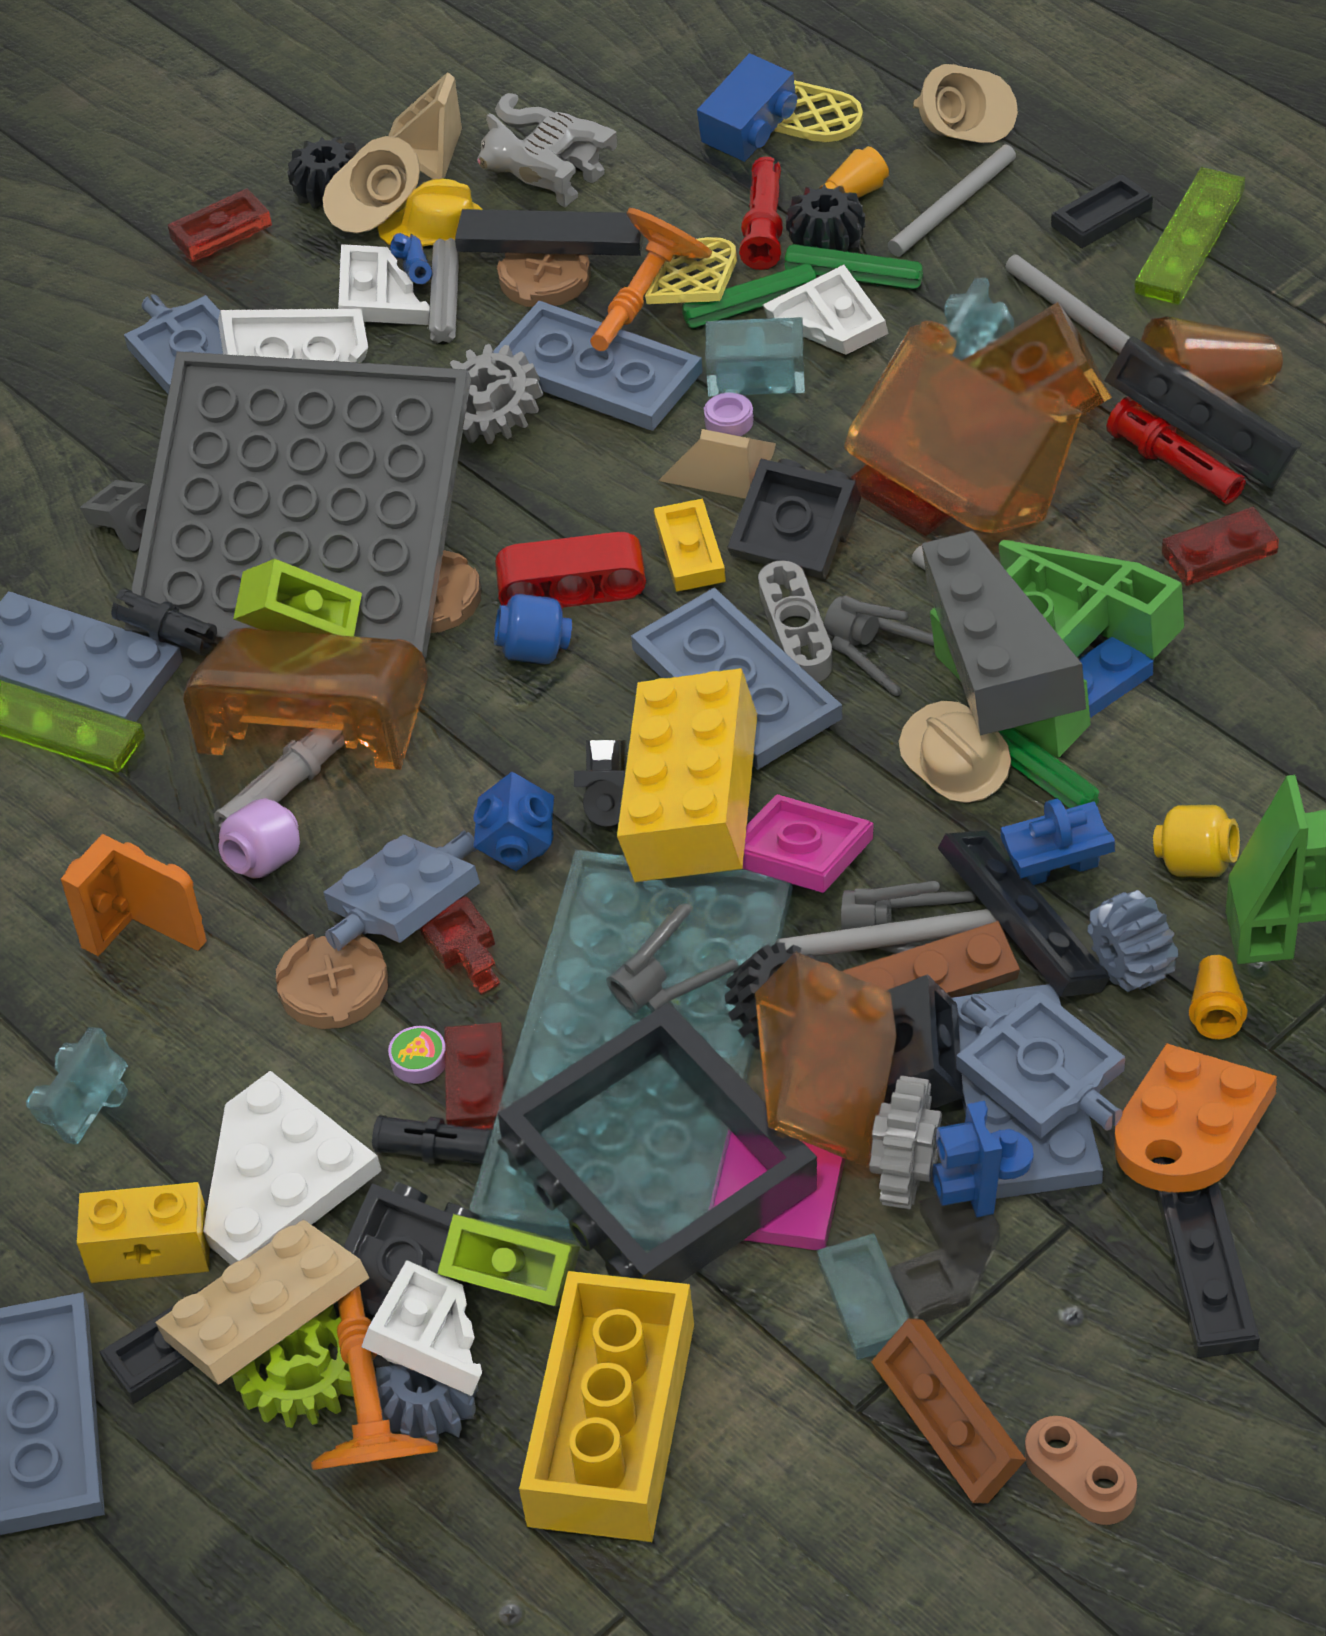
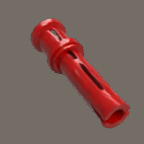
M760 157L752 165L750 210L743 217L741 224L744 239L740 243V258L746 266L758 270L769 269L775 266L781 256V245L778 239L782 235L783 222L777 213L781 166L777 162L774 164L773 171L774 158Z
M1128 396L1123 398L1112 410L1106 425L1107 432L1114 438L1123 437L1137 446L1139 454L1144 458H1159L1184 474L1188 479L1193 480L1220 498L1225 504L1234 502L1241 494L1246 483L1243 475L1236 473L1204 450L1178 435L1176 428L1161 417L1157 418Z

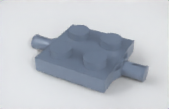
M150 295L151 300L147 296L142 302V309L148 313L151 319L145 325L124 334L127 349L167 394H169L177 351L223 354L218 324L220 310L206 295L187 305L167 308L157 295Z
M462 831L443 847L435 848L403 834L399 838L388 842L380 852L362 865L348 871L341 880L323 892L329 910L346 917L334 927L325 931L328 943L334 949L337 948L340 951L360 934L366 933L382 934L394 941L402 942L480 884L475 865L462 860L471 852L477 850L474 848V837L469 832Z
M1041 990L1037 991L1021 1005L1003 1012H997L982 1000L978 994H972L971 1000L969 998L965 1000L961 1007V1014L978 1025L982 1031L974 1042L956 1055V1069L1040 1138L1069 1115L1079 1111H1084L1106 1131L1111 1130L1112 1125H1117L1122 1117V1110L1114 1106L1099 1093L1101 1089L1124 1072V1055Z

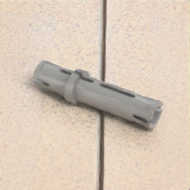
M328 714L322 722L300 741L292 740L284 747L283 755L275 763L261 773L230 802L214 813L215 820L218 822L223 818L226 820L231 814L253 800L266 798L279 802L304 779L312 780L321 771L320 765L351 740L350 732L346 731L340 735L342 731L347 729L346 725L336 716Z

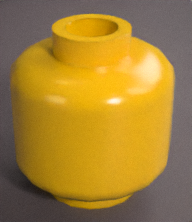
M1217 805L1174 806L1167 813L1163 825L1155 827L1153 834L1154 853L1157 858L1164 859L1168 871L1174 876L1219 877L1227 870L1229 863H1235L1238 859L1240 850L1238 824L1235 819H1229L1226 811Z

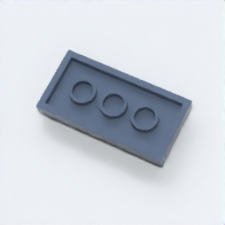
M538 301L493 351L494 353H499L504 345H508L513 356L521 351L525 353L529 364L533 363L540 378L538 383L542 391L651 431L657 427L703 372L701 357L622 329L605 351H598L592 347L590 340L602 322L542 301Z
M715 587L631 635L633 651L661 678L742 668L757 712L753 766L757 770L842 719V704Z
M8 591L0 601V688L111 726L130 731L183 662L178 646L165 642L161 643L150 637L132 631H125L123 628Z
M1050 984L978 994L982 1000L997 1012H1003L1021 1005L1039 990L1043 991L1061 1006L1059 995ZM971 995L952 998L957 1003L960 1052L974 1042L982 1031L978 1025L961 1014L963 1003L967 998L971 1000ZM962 1074V1103L965 1116L967 1104L985 1101L988 1108L986 1128L990 1133L998 1130L1012 1129L1028 1138L1033 1146L1034 1156L1030 1170L1023 1176L1015 1179L1003 1180L998 1178L996 1199L1102 1184L1103 1168L1088 1114L1084 1111H1079L1069 1115L1040 1138Z
M84 1293L0 1308V1535L105 1515L89 1309Z

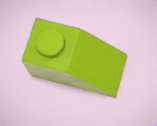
M272 559L243 571L233 619L276 636L349 643L354 638L362 593L277 559Z
M453 1214L437 1274L548 1305L560 1306L568 1271L574 1272L581 1246Z

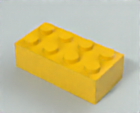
M742 668L673 678H659L637 683L617 838L634 882L743 868L757 712Z
M568 1271L519 1487L527 1527L646 1542L653 1541L694 1329L690 1284Z

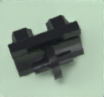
M586 740V770L574 771V787H588L583 798L584 812L597 825L607 827L619 823L627 765V740Z

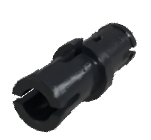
M127 588L122 589L117 594V599L124 601L126 605L133 607V609H128L113 602L111 610L113 619L148 631L149 636L156 641L164 643L170 640L195 651L201 656H205L212 649V645L205 643L203 639L195 635L198 634L215 641L217 637L216 625L179 612V607L173 603L164 601L159 604L133 593L132 590Z
M379 1115L373 1128L372 1147L376 1153L388 1152L422 1157L424 1163L437 1165L443 1159L481 1164L488 1167L494 1155L495 1132H493L494 1129L492 1128L480 1129L445 1124L443 1118L430 1117L427 1122Z

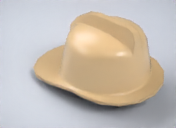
M942 64L931 70L924 80L920 96L913 103V108L919 109L923 123L931 132L939 136H948L977 143H994L1006 137L1014 127L1018 114L1016 98L1010 86L1000 76L987 71L952 64Z
M384 136L371 140L361 148L333 176L325 188L323 196L324 213L331 224L343 232L358 234L373 230L392 214L404 209L408 196L416 189L420 174L418 156L411 145L400 138Z
M940 701L926 705L910 717L904 725L899 739L900 754L908 767L937 793L950 801L971 803L984 800L998 791L1008 777L1011 765L1009 746L998 731L980 736L971 709L959 702Z

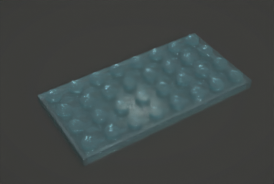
M575 850L498 1113L652 1013L646 1005L637 1013L627 1010L613 996L606 979L629 958L634 956L678 905L689 904L691 906V913L653 955L664 968L667 979L662 983L663 990L731 959L736 960L739 967L761 947L767 944L770 947L774 945L776 940L781 939L793 891L792 883L740 869L634 882L625 856ZM732 971L721 976V978L669 1001V1003L746 1082L755 1048L752 1046L755 1036L750 1033L743 1038L737 1031L743 1026L742 1021L739 1019L731 1022L728 1012L735 1007L733 1004H725V994L731 990L726 987L728 978L734 974ZM658 1055L539 1134L644 1250L650 1251L714 1207L732 1131L672 1067ZM497 1113L469 1210L478 1214L481 1221L542 1236L576 1241L569 1228V1220L558 1208L553 1211L549 1210L535 1192L531 1177L523 1168L514 1170L509 1165L508 1155L497 1144L498 1140L501 1139Z

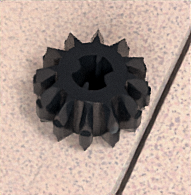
M321 137L315 143L304 141L303 149L292 151V160L288 163L289 170L287 173L289 184L292 185L293 192L297 195L299 203L310 202L313 209L323 205V196L327 184L358 153L354 143H343L341 137H335L331 141Z
M823 184L821 189L814 190L806 187L804 195L792 197L790 208L787 209L786 231L789 232V238L793 244L840 251L859 247L863 228H865V213L856 193H845L843 186L828 189Z

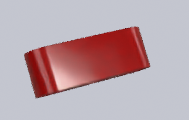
M612 532L514 544L502 549L497 554L495 560L498 599L501 605H507L510 598L515 594L557 599L562 608L622 601L641 594L646 585L640 541L633 534L627 532Z

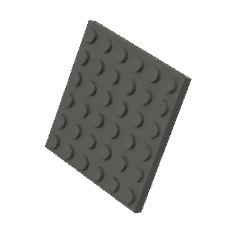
M177 351L132 592L159 604L168 601L178 606L179 612L216 625L217 637L215 641L198 634L195 635L203 639L205 643L426 660L471 377L468 370ZM272 559H277L361 592L362 596L353 641L342 643L276 636L234 620L243 571ZM125 622V631H132L150 637L148 631Z

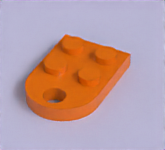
M1166 1044L1124 1108L1122 1117L1115 1126V1156L1119 1166L1126 1175L1137 1183L1158 1191L1174 1193L1191 1192L1213 1185L1222 1179L1232 1168L1276 1095L1277 1076ZM1157 1157H1168L1176 1162L1163 1165L1150 1160Z

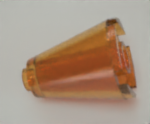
M1165 316L1151 319L1145 327L1141 338L1142 342L1228 397L1272 383L1277 373L1281 371L1283 364L1281 348L1275 344L1269 335Z

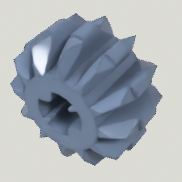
M1139 890L1130 893L1123 892L1102 902L1099 907L1090 911L1091 923L1088 925V933L1093 939L1091 949L1097 953L1099 964L1107 970L1110 981L1114 984H1119L1127 992L1137 988L1143 989L1164 980L1166 975L1175 971V959L1178 957V949L1172 940L1175 932L1168 927L1166 922L1167 915L1161 914L1158 911L1156 901L1152 897L1146 898Z
M390 1362L391 1366L376 1368L383 1421H390L391 1433L411 1435L413 1438L426 1436L427 1440L437 1444L439 1434L443 1432L459 1438L460 1431L462 1430L460 1420L474 1419L476 1411L474 1398L477 1397L478 1384L473 1395L470 1396L401 1364Z

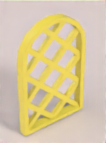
M794 80L795 93L798 92L802 98L797 100L796 107L806 105L809 111L797 115L793 112L788 119H784L779 123L774 131L811 141H839L853 135L860 128L863 121V110L861 103L849 94ZM827 99L830 106L819 109L815 108L813 102ZM852 107L857 113L845 116L841 109ZM835 112L838 118L824 122L820 116ZM814 117L817 124L803 127L800 123L801 120ZM841 124L844 126L843 129L830 132L828 129Z
M698 238L697 240L711 249L712 255L710 258L696 261L693 258L674 254L670 263L665 261L645 295L646 303L666 304L720 301L737 263L736 246L731 241L723 238ZM716 248L723 249L718 253L713 251ZM714 261L721 263L712 268L706 266ZM684 262L689 264L679 270L675 268V266ZM696 269L701 271L694 276L687 275V273ZM708 276L714 278L704 284L699 281ZM675 278H679L682 280L673 285L667 283ZM688 285L695 287L686 292L679 290Z

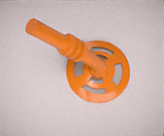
M629 208L626 213L628 218L639 232L649 240L645 248L649 253L628 287L620 289L609 304L607 317L590 340L592 347L598 351H605L623 325H628L633 321L643 307L645 293L665 261L670 263L674 254L696 259L710 258L712 255L711 249L679 228L651 214L635 208Z
M359 1285L338 1300L341 1322L337 1327L340 1354L342 1360L349 1365L358 1424L352 1425L353 1439L335 1446V1449L332 1451H326L311 1462L312 1470L438 1452L436 1443L424 1438H413L411 1435L393 1434L390 1429V1421H383L373 1361L377 1354L361 1347L372 1321L365 1317Z

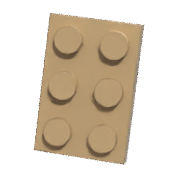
M303 1219L296 1225L288 1226L279 1231L269 1244L247 1259L230 1265L220 1278L197 1294L189 1295L178 1301L171 1312L155 1323L164 1340L219 1385L369 1279V1276L358 1257Z

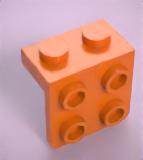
M102 834L80 858L75 859L68 866L61 878L81 948L98 957L132 919L197 951L207 942L191 877L175 864L165 865L147 856L139 847L132 843L125 842L123 844Z

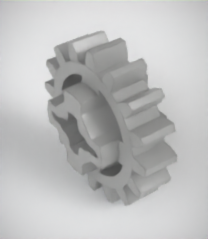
M487 344L483 349L482 355L476 356L470 349L466 351L467 361L463 364L455 360L450 362L453 369H467L471 377L463 432L469 443H474L479 435H484L487 444H492L495 434L502 432L503 436L509 439L512 437L510 429L515 424L522 428L528 426L524 417L526 413H538L539 408L535 399L543 396L542 389L538 383L540 378L533 363L529 364L525 353L522 351L513 356L510 347L504 345L499 353H494L491 345Z
M900 1076V1080L897 1079L895 1093L893 1092L891 1104L881 1103L880 1113L875 1117L869 1168L871 1173L881 1174L879 1189H881L880 1202H882V1205L911 1209L912 1204L915 1203L916 1191L919 1190L920 1181L930 1182L933 1164H937L936 1134L937 1128L941 1127L942 1113L941 1111L930 1110L932 1096H930L931 1083H929L928 1079Z

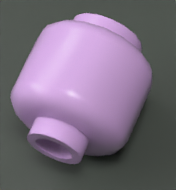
M266 798L253 800L231 814L221 824L218 846L223 861L234 872L253 879L266 877L289 862L298 853L300 845L298 823L293 813L278 802Z

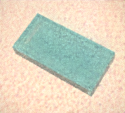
M875 1234L817 1250L818 1264L856 1359L859 1360L878 1354L909 1316Z

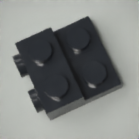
M761 458L727 546L730 555L765 565L775 561L793 562L802 568L805 575L825 580L839 542H846L862 499L856 482L848 475L839 471L827 470L825 473L807 470L800 463L790 459H779L778 462Z
M399 1182L395 1183L392 1191L372 1183L344 1244L346 1250L361 1260L369 1276V1279L360 1284L365 1314L375 1317L406 1260L438 1273L453 1214L477 1220L480 1219V1216L450 1202L447 1203L444 1211L425 1204L428 1199L426 1194ZM446 1277L459 1284H462L463 1289L467 1290L469 1285L468 1282Z

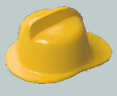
M432 179L414 189L407 198L405 208L400 212L392 214L386 221L380 224L378 231L380 238L388 245H391L395 234L402 233L408 237L413 234L421 240L422 246H430L439 238L445 241L449 238L455 240L462 209H483L478 204L472 202L471 191L468 185L450 179Z

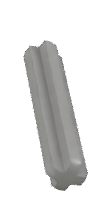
M439 238L433 244L429 330L431 332L430 339L437 344L442 341L450 343L456 336L459 252H457L455 240L452 238L446 241Z

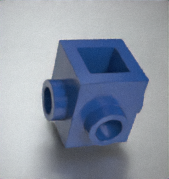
M510 772L478 797L477 807L474 812V822L476 823L474 848L515 871L519 870L533 858L542 856L551 846L554 836L552 829L554 795L516 773Z

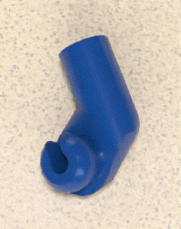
M402 233L395 234L391 241L390 251L396 259H403L404 272L416 284H424L429 281L432 269L427 263L421 240L413 234L410 237Z

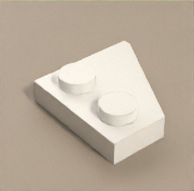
M341 244L338 309H361L364 322L429 325L430 306L426 301L419 302L414 295L413 282L406 272L398 268L397 260L388 247Z
M845 265L763 304L769 322L845 355L889 334L885 319Z
M406 1260L372 1320L361 1347L382 1356L389 1362L401 1364L470 1396L473 1395L482 1374L481 1365L473 1363L470 1348L474 1340V1333L471 1321L464 1313L467 1302L463 1285Z

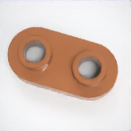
M1049 1416L1032 1425L1026 1435L1025 1458L1029 1470L1036 1478L1090 1522L1110 1525L1124 1520L1131 1514L1136 1504L1137 1479L1127 1463L1079 1423L1070 1418ZM1061 1440L1066 1442L1067 1445L1063 1448H1053L1047 1442ZM1099 1479H1109L1115 1485L1111 1488H1101L1094 1482Z

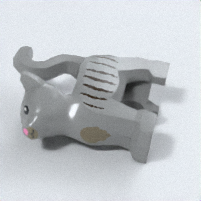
M513 93L505 94L500 98L495 108L498 118L491 113L487 115L486 121L489 132L481 141V152L477 158L478 164L483 170L495 173L511 172L527 184L552 190L556 193L557 203L567 207L578 198V192L571 186L572 182H570L571 177L576 173L575 168L583 171L584 180L590 183H594L603 176L605 172L599 162V151L603 148L613 151L617 147L616 131L593 121L579 119L566 113H554L539 106L513 109L519 100L518 95ZM502 122L508 126L518 128L538 126L524 140H520Z

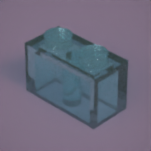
M803 318L706 321L705 362L708 397L722 393H737L740 395L805 393Z

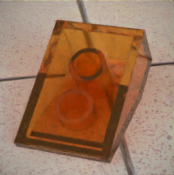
M1059 302L932 379L955 434L962 445L1068 424L1112 398L1083 337Z
M795 952L755 992L768 1127L866 1167L871 1159L874 1121L876 1115L878 1116L880 1113L881 1103H884L896 1041L891 993L883 990L876 984L867 983L839 971L828 963L819 962Z

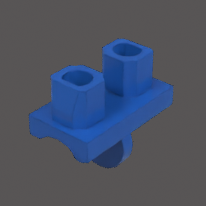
M1058 798L1045 802L1044 816L1001 828V840L1020 879L1027 877L1033 885L1046 882L1052 869L1069 865L1071 869H1076L1080 872L1098 867L1101 855L1115 852V839L1104 826L1095 801L1065 809Z
M985 1101L967 1104L965 1123L937 1128L936 1144L941 1163L933 1164L932 1180L940 1204L943 1206L970 1200L976 1217L994 1214L998 1178L1007 1180L1023 1176L1030 1170L1034 1156L1032 1144L1021 1133L1012 1129L998 1130L993 1133L988 1131L986 1128L988 1108Z

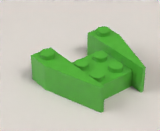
M1002 540L999 543L1000 562L1003 568L1076 657L1101 634L1107 638L1113 637L1154 660L1184 628L1182 583L1137 562L1009 540ZM934 607L930 611L935 656L960 680ZM1084 679L1085 710L1014 728L1048 753L1059 758L1091 725L1087 680Z
M1296 775L1286 776L1228 877L1226 916L1237 964L1294 959L1298 923L1326 921V810L1305 813Z

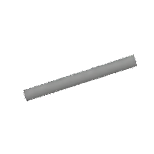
M1003 145L892 238L888 242L890 252L897 257L903 255L1016 158L1014 149L1009 145Z
M1013 255L1008 259L1005 269L1120 354L1125 343L1131 337L1019 255Z
M988 909L782 938L777 939L776 942H785L786 950L793 944L801 947L800 957L803 959L808 954L817 957L946 938L996 922L997 920Z

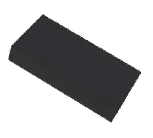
M1120 174L1051 213V226L1083 249L1151 210L1153 196L1123 174Z

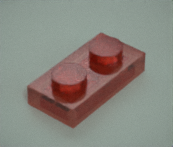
M246 188L168 224L171 240L194 262L241 239L248 238L254 233L272 226L269 210Z
M885 450L851 476V479L856 482L862 498L924 536L929 535L960 510V496Z
M1253 506L1164 538L1162 541V555L1184 584L1188 586L1278 553L1279 538Z
M501 1022L444 1027L447 1124L480 1129H500L498 1113L506 1108L504 1035Z

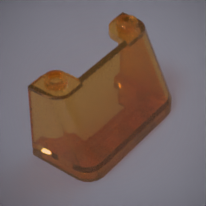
M923 321L921 325L910 327L851 423L844 445L846 451L974 530L985 533H1000L1045 520L1082 412L1064 402L1065 397L1055 390L1037 388L1035 392L1018 395L953 357L957 342L949 335L950 330L940 323Z
M239 628L228 632L191 674L184 691V704L197 753L223 755L228 737L233 735V739L244 740L249 723L342 730L346 748L356 749L359 742L372 750L376 755L374 759L375 768L401 770L428 675L422 652L410 642L401 639Z

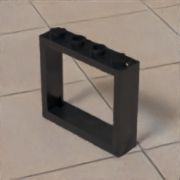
M669 1002L498 1113L501 1139L498 1140L497 1144L508 1155L509 1165L514 1170L523 1168L533 1180V1187L542 1203L551 1211L558 1208L569 1220V1228L576 1241L586 1251L595 1249L605 1261V1267L609 1276L681 1283L817 1189V1156ZM660 1055L768 1171L646 1253L539 1133Z

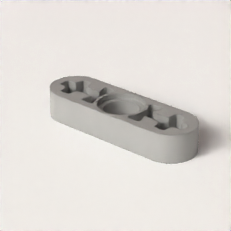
M789 561L772 562L762 568L758 580L760 601L776 644L813 679L820 682L826 679L833 669L832 645L802 568L797 564ZM784 584L785 588L790 590L789 597L782 599L779 585ZM791 616H802L809 620L800 627H788L782 623L784 619ZM808 645V650L813 660H807L805 655H801L802 646Z

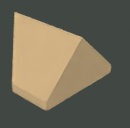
M447 72L394 120L388 136L400 138L410 144L418 156L420 171L432 179L445 178L462 130L455 77Z
M702 429L700 439L658 481L746 499L760 459L771 460L776 443Z

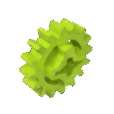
M334 1304L232 1375L236 1391H240L244 1406L248 1410L258 1406L262 1421L268 1423L277 1413H282L286 1427L292 1428L297 1420V1416L306 1414L312 1425L318 1424V1410L326 1407L329 1411L338 1414L341 1412L338 1400L340 1394L354 1397L349 1365L342 1360L340 1354L337 1327L341 1322V1318H337ZM330 1342L338 1350L336 1360L331 1359L328 1350ZM261 1363L266 1365L268 1374L266 1381L259 1375Z

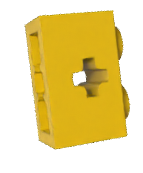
M199 1183L79 1193L77 1246L90 1282L209 1272L210 1247L203 1232L207 1209Z

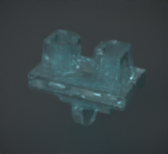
M974 278L966 294H951L945 303L944 313L949 324L933 325L928 334V341L935 357H954L960 371L973 370L986 345L990 342L999 343L1005 341L1010 337L1014 328V319L1010 312H1008V307L1001 302L993 304L989 298L988 289L990 283L988 278Z
M88 1027L78 1043H64L55 1056V1069L58 1075L50 1086H36L26 1100V1105L39 1123L53 1126L65 1143L79 1144L102 1106L119 1107L127 1097L128 1090L120 1078L129 1065L109 1047L106 1041V1034L102 1028Z

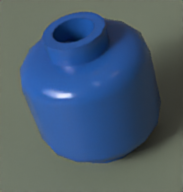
M515 594L510 598L507 605H499L494 645L501 646L504 656L510 661L547 665L554 661L559 648L568 649L571 639L572 620L571 618H563L562 607L557 599Z

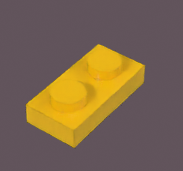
M703 498L654 508L655 525L676 592L726 582L725 567Z

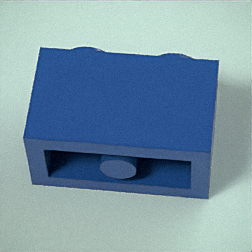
M749 53L697 109L701 142L745 162L757 148L765 145L777 125L793 114L797 105L793 72Z

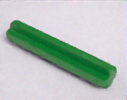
M797 244L788 246L784 259L785 270L802 264H810L816 276H822L845 265L856 282L911 290L919 288L923 277V266L918 261Z
M802 264L726 288L720 301L683 303L682 314L688 327L695 329L761 308L763 304L816 279V274L810 264Z
M1014 727L998 731L1009 746L1011 765L1055 798H1058L1063 804L1069 808L1095 801L1096 805L1098 804L1099 790L1097 787Z

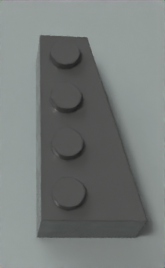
M969 531L922 543L928 590L980 736L1085 710L1086 700L1082 663L974 531Z

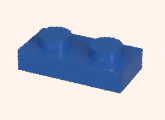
M1110 637L1079 658L1083 667V678L1087 680L1090 718L1152 676L1153 660L1113 637Z

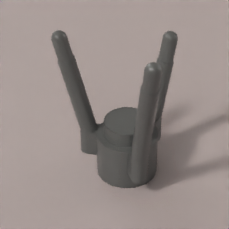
M845 595L833 601L825 616L824 626L827 634L834 637L831 643L832 649L847 655L894 696H899L902 693L901 688L854 646L860 643L864 645L870 643L878 629L934 646L932 633L891 620H908L909 614L906 611L861 602Z
M937 881L910 883L877 889L856 888L855 890H845L841 906L842 930L891 923V908L972 902L976 899V894L973 891L936 892L940 888ZM899 944L879 947L877 949L897 954L915 948V946Z
M689 904L678 905L634 956L607 977L606 982L609 990L627 1010L637 1013L646 1005L654 1012L669 1001L721 978V976L738 968V962L731 959L663 990L662 983L667 979L664 968L653 955L691 913V906Z

